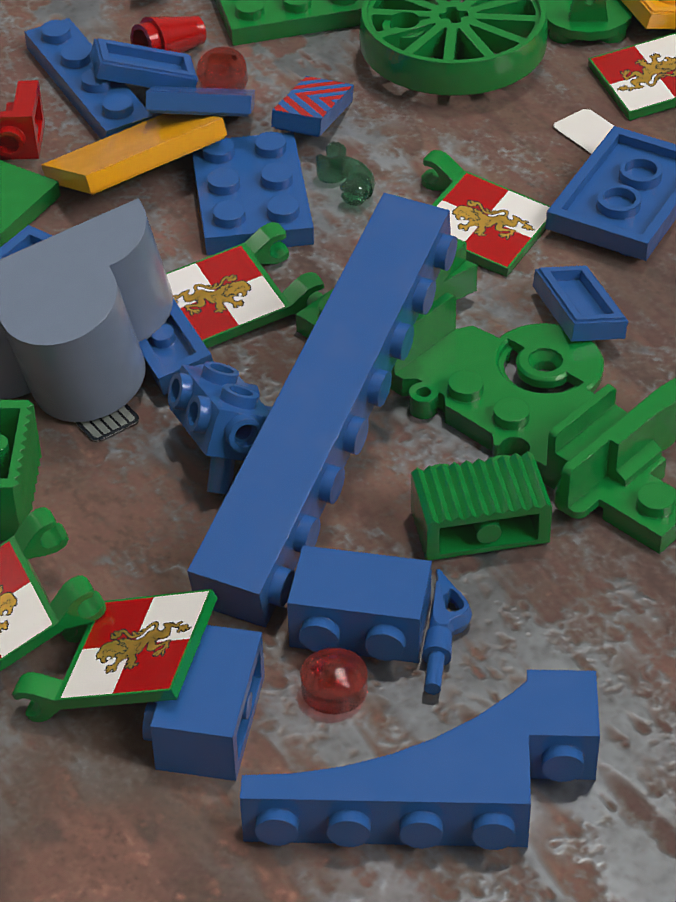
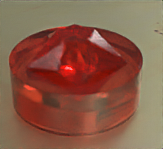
M213 48L204 53L197 63L196 72L201 88L244 89L248 82V70L245 59L239 51L233 48Z
M343 648L319 650L310 655L301 667L302 697L312 709L331 715L347 713L360 706L367 696L368 671L366 664L360 656L350 650Z

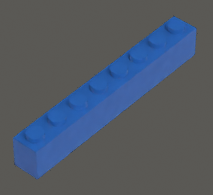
M383 193L187 570L192 591L206 589L214 591L218 598L213 608L214 611L266 628L276 606L284 607L288 602L295 576L294 569L298 563L302 545L315 547L321 525L319 518L326 503L334 504L337 501L344 484V467L351 453L358 455L361 452L367 438L368 418L374 405L381 407L385 403L391 387V371L397 359L405 360L413 343L414 324L418 315H426L429 312L435 297L436 279L440 271H448L454 261L457 250V237L451 235L450 210Z

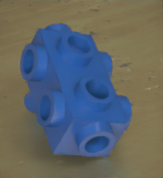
M212 361L196 366L182 364L180 372H176L172 376L169 384V409L206 456H211L207 492L227 494L233 483L235 460H245L272 406H265L261 402L257 385L245 383L240 378L239 371L229 365Z

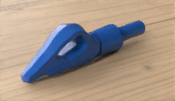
M436 569L435 572L436 584L433 593L429 629L426 632L422 651V659L427 663L424 690L432 695L438 694L441 691L443 668L452 658V636L463 632L472 618V611L465 597L439 569ZM448 603H453L458 610L448 611L446 609L448 608Z

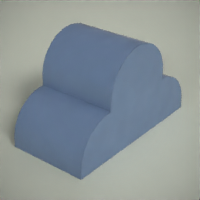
M139 198L0 259V400L17 398L32 393L37 405L46 414L63 421L85 422L105 417L117 411L137 393L143 382L146 369L145 359L139 342L150 338L166 322L173 306L172 289L145 209Z

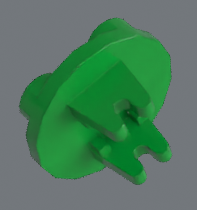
M544 0L549 29L548 36L557 43L567 44L576 39L618 43L626 38L627 28L633 24L634 15L621 0Z

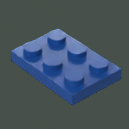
M613 126L547 210L546 229L567 235L575 240H582L619 252L625 256L646 261L676 220V144Z
M264 132L253 136L225 137V139L191 153L206 255H214L246 242L260 227L271 222L280 224L286 231V238L279 241L283 242L287 247L314 244V226L294 132Z

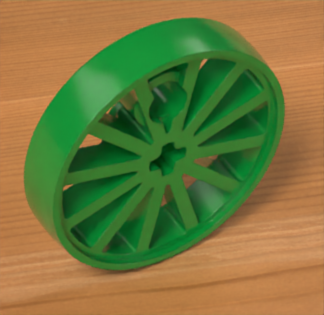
M364 0L362 4L359 43L366 62L374 71L390 82L422 93L461 96L486 93L504 88L530 74L543 59L547 48L548 24L544 0H465L464 2L462 0H450V2H447V0Z

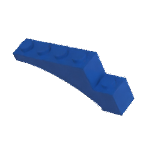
M527 670L526 682L477 717L436 738L390 755L342 767L299 773L242 775L240 808L243 842H264L275 846L290 843H335L343 847H356L362 844L408 845L413 848H430L435 845L479 846L488 850H499L506 847H528L531 812L530 779H551L558 782H568L575 779L596 780L600 743L596 671Z

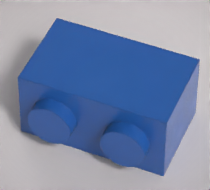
M302 545L287 602L289 647L309 649L321 653L333 652L373 657L383 661L396 660L419 663L431 607L432 561Z
M212 625L206 626L177 700L148 702L146 705L142 732L144 740L152 741L155 770L237 780L265 677L262 632Z

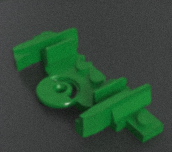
M457 238V250L454 261L448 271H440L436 279V292L433 304L426 315H418L414 324V338L411 349L405 360H396L391 371L392 382L390 389L401 396H409V412L415 418L429 419L437 414L438 409L443 411L445 423L491 450L492 457L514 453L522 456L527 451L534 455L543 483L555 490L554 505L556 508L572 518L581 519L598 506H601L603 508V520L660 554L676 540V489L661 480L665 477L667 460L661 456L662 451L676 442V377L657 388L627 413L615 404L617 390L612 385L607 384L597 393H593L599 387L603 378L604 359L600 349L592 340L571 342L560 325L548 323L521 326L506 332L500 337H496L475 326L456 329V300L477 291L478 268L477 264L466 260L467 242ZM333 289L296 314V331L307 338L309 337ZM513 350L518 353L516 372L525 383L539 388H554L569 382L575 387L559 393H536L518 387L508 378L505 372V368L510 362V353Z

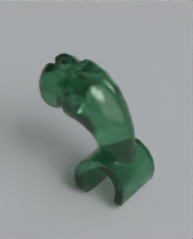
M330 142L326 146V156L322 154L316 156V172L320 181L331 184L341 182L346 178L340 185L341 191H344L341 194L344 202L351 206H360L372 196L375 189L373 172L361 161L347 156L346 147L343 144Z

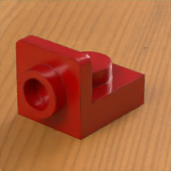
M39 80L18 81L14 102H7L6 111H0V160L39 159L45 117Z

